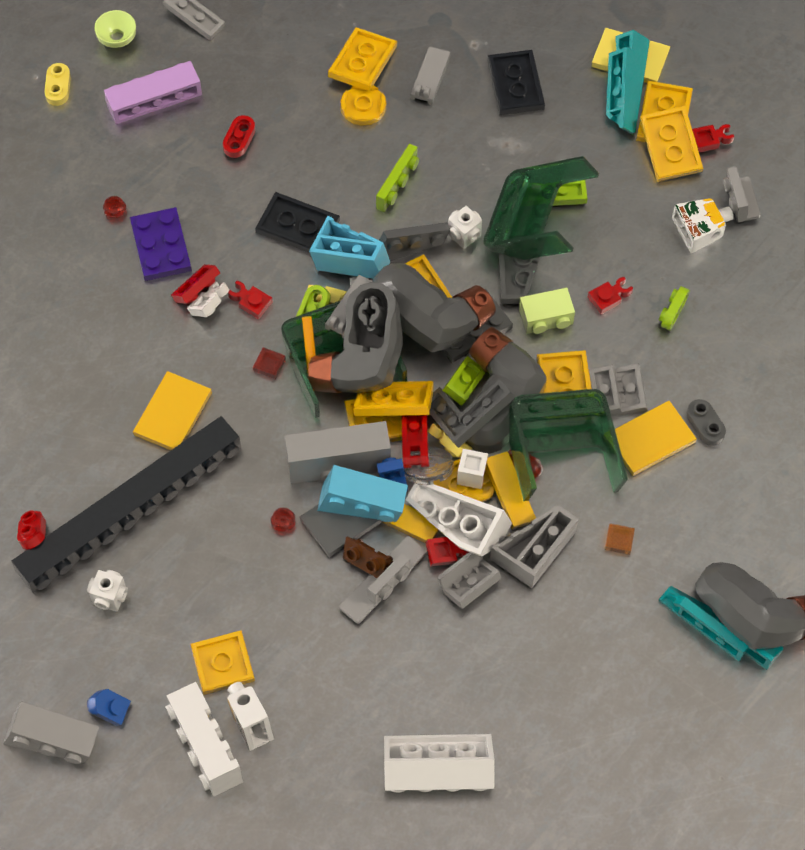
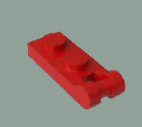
M401 415L404 469L412 468L414 465L429 467L427 415ZM420 451V455L411 456V452Z

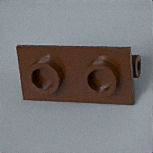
M346 537L343 559L375 578H378L394 562L391 556H387L380 551L375 552V549L364 543L363 540Z

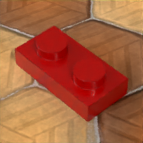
M204 264L175 290L171 297L176 303L189 304L198 298V293L203 288H208L215 282V278L220 274V271L215 265Z

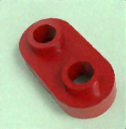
M241 115L233 120L223 140V150L228 157L238 158L245 154L255 134V122L251 117Z
M30 510L21 516V520L18 523L17 540L23 549H32L45 539L46 520L40 511Z

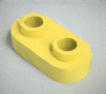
M63 63L52 64L46 73L45 97L47 102L53 106L63 105L69 98L71 75L68 66Z

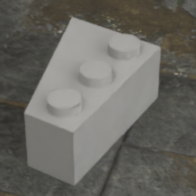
M556 505L531 521V524L522 530L512 533L511 537L492 546L490 560L533 588L576 533L579 518L561 506Z
M21 701L12 716L3 744L49 756L65 758L70 763L80 764L81 762L85 763L90 757L99 726Z

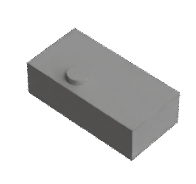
M386 421L285 435L291 484L318 480L325 481L333 465L366 474L378 472L377 463H382V460L391 458V446Z

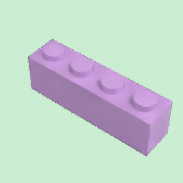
M191 61L140 78H135L120 85L111 86L104 90V94L115 124H119L201 96L202 90L198 75Z

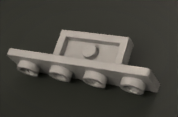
M407 536L389 554L394 562L378 578L369 575L342 602L340 610L356 624H359L381 600L389 597L393 588L399 582L404 581L408 577L411 569L426 555V549L410 536Z

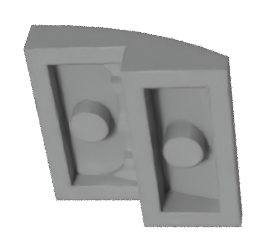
M639 363L620 368H614L612 364L589 369L596 415L614 416L648 411Z

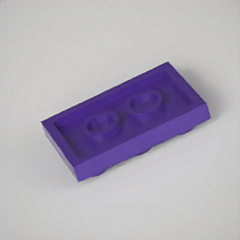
M176 207L130 217L145 281L192 271Z

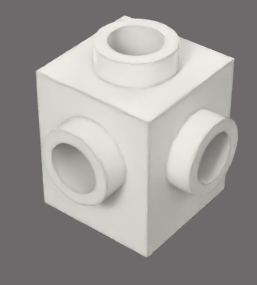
M467 206L461 210L454 211L448 219L450 227L448 235L463 249L481 236L482 218L476 211H472Z
M98 570L96 577L90 579L87 589L93 605L103 610L109 609L118 612L121 602H124L128 591L123 577L113 570H107L106 572Z

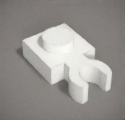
M215 281L206 293L202 292L187 307L188 311L192 316H210L221 303L220 298L229 292V288L225 282L219 286Z

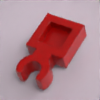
M724 124L717 130H715L713 125L693 128L692 131L699 153L719 149L720 142L723 144L732 143L734 134H724L730 131L731 126Z
M621 277L617 279L614 286L606 282L589 291L587 297L602 315L620 305L621 297H629L633 292V287L622 288L621 286L625 284L626 278Z
M241 281L235 282V287L240 290L239 292L235 293L231 290L228 292V297L232 301H240V309L258 320L273 303L271 296L254 286L248 291Z
M447 537L427 539L425 542L430 567L454 564L457 562V556L462 558L469 553L460 549Z

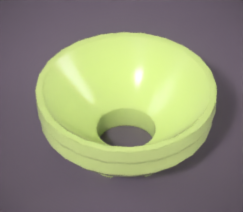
M121 10L108 11L102 14L96 20L94 27L99 42L111 48L123 47L129 44L136 35L134 18ZM114 33L123 34L120 40L110 38Z

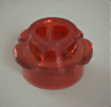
M118 196L108 197L103 205L104 214L109 218L123 216L126 210L125 202Z
M284 507L278 508L270 520L271 525L275 526V530L279 532L291 530L296 523L294 520L295 514Z

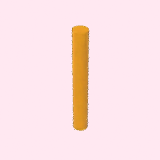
M312 316L302 317L307 371L309 370L311 358L316 355ZM309 382V390L314 391Z

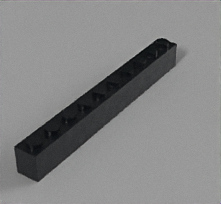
M220 416L53 531L38 546L27 549L11 560L15 571L32 593L46 588L55 577L69 572L74 564L89 558L98 547L109 544L121 531L132 528L141 517L152 514L161 503L172 500L184 487H190L195 484L204 473L212 472L218 467L220 462L235 456L241 448L240 437L226 420Z

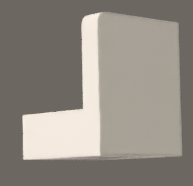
M463 449L457 475L458 485L482 489L488 453Z

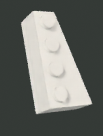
M194 682L166 695L169 705L165 706L171 721L176 719L180 728L176 729L182 744L187 742L191 749L187 754L193 767L199 766L202 775L198 777L204 790L210 789L214 797L243 783L240 766L237 760L234 759L227 741H223L220 727L216 719L211 717L210 708L197 683Z

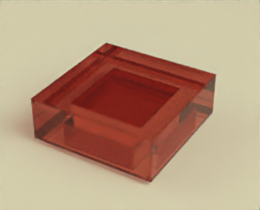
M263 347L253 365V371L276 379L286 357L283 354Z

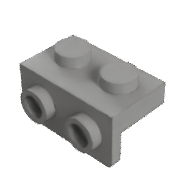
M737 166L727 168V177L723 178L725 191L729 192V205L732 212H735L737 222L760 218L761 213L750 178H740Z
M469 552L440 574L438 581L444 595L463 609L502 577L495 567L483 559V556L481 557Z

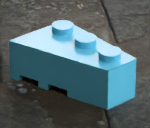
M327 216L309 250L318 271L352 276L361 275L365 278L373 279L384 266L390 264V259L383 242L363 232L357 233L351 230L350 226L335 222L330 216Z
M333 465L322 485L317 511L377 519L384 522H397L403 513L408 485Z

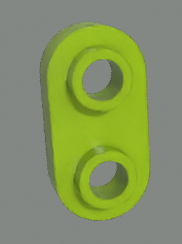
M313 285L305 292L295 318L296 325L301 331H303L302 317L312 316L313 333L320 328L331 299L330 293L326 288L320 285ZM322 295V300L317 303L316 297Z
M680 286L678 290H673L669 298V302H671L669 308L664 307L659 317V321L662 322V328L669 331L672 329L688 299L689 289Z

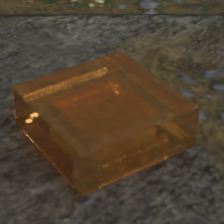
M609 524L605 550L630 555L635 528Z

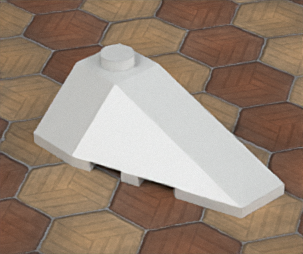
M418 478L406 498V501L456 546L481 557L489 553L492 546L503 542L512 525L511 520L503 509Z

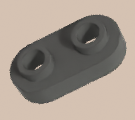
M702 399L692 401L687 410L689 422L705 444L711 446L720 444L726 434L723 422L709 402ZM701 408L704 412H698L696 409ZM710 428H715L717 432L710 431Z

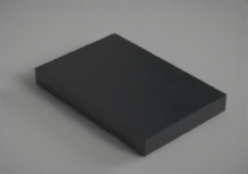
M533 50L488 55L487 61L499 115L545 110V102Z
M275 192L259 220L255 232L310 253L309 250L327 216L332 217L337 223L340 221V216Z

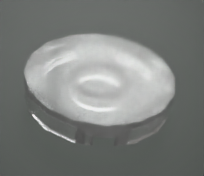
M428 447L429 467L414 465L412 468L404 469L406 478L418 485L434 484L433 481L440 479V482L444 481L452 474L454 469L452 455L444 449ZM420 451L411 452V456L420 455Z

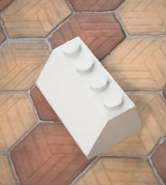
M491 734L384 736L385 791L391 790L400 793L405 790H419L421 792L447 790L455 792L460 789H473L475 791L494 789V752Z

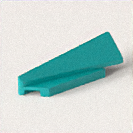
M635 30L615 36L616 51L609 53L606 116L630 134L636 132L650 43L648 38Z
M670 586L658 600L739 662L746 654L768 670L784 649L782 646L771 649H751L722 624L708 605L673 586Z

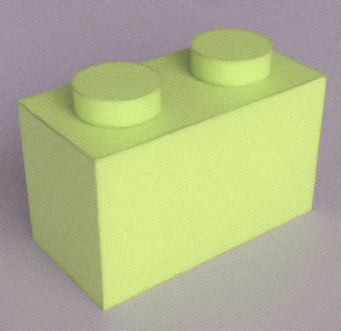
M568 288L520 297L519 312L526 334H539L553 328L563 329L574 323L575 310Z

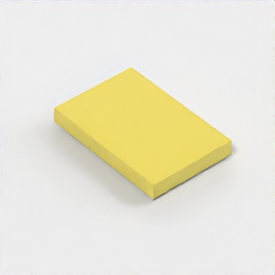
M605 28L591 67L608 72L609 53L616 51L615 36L623 34V32ZM650 41L643 82L659 81L670 46Z

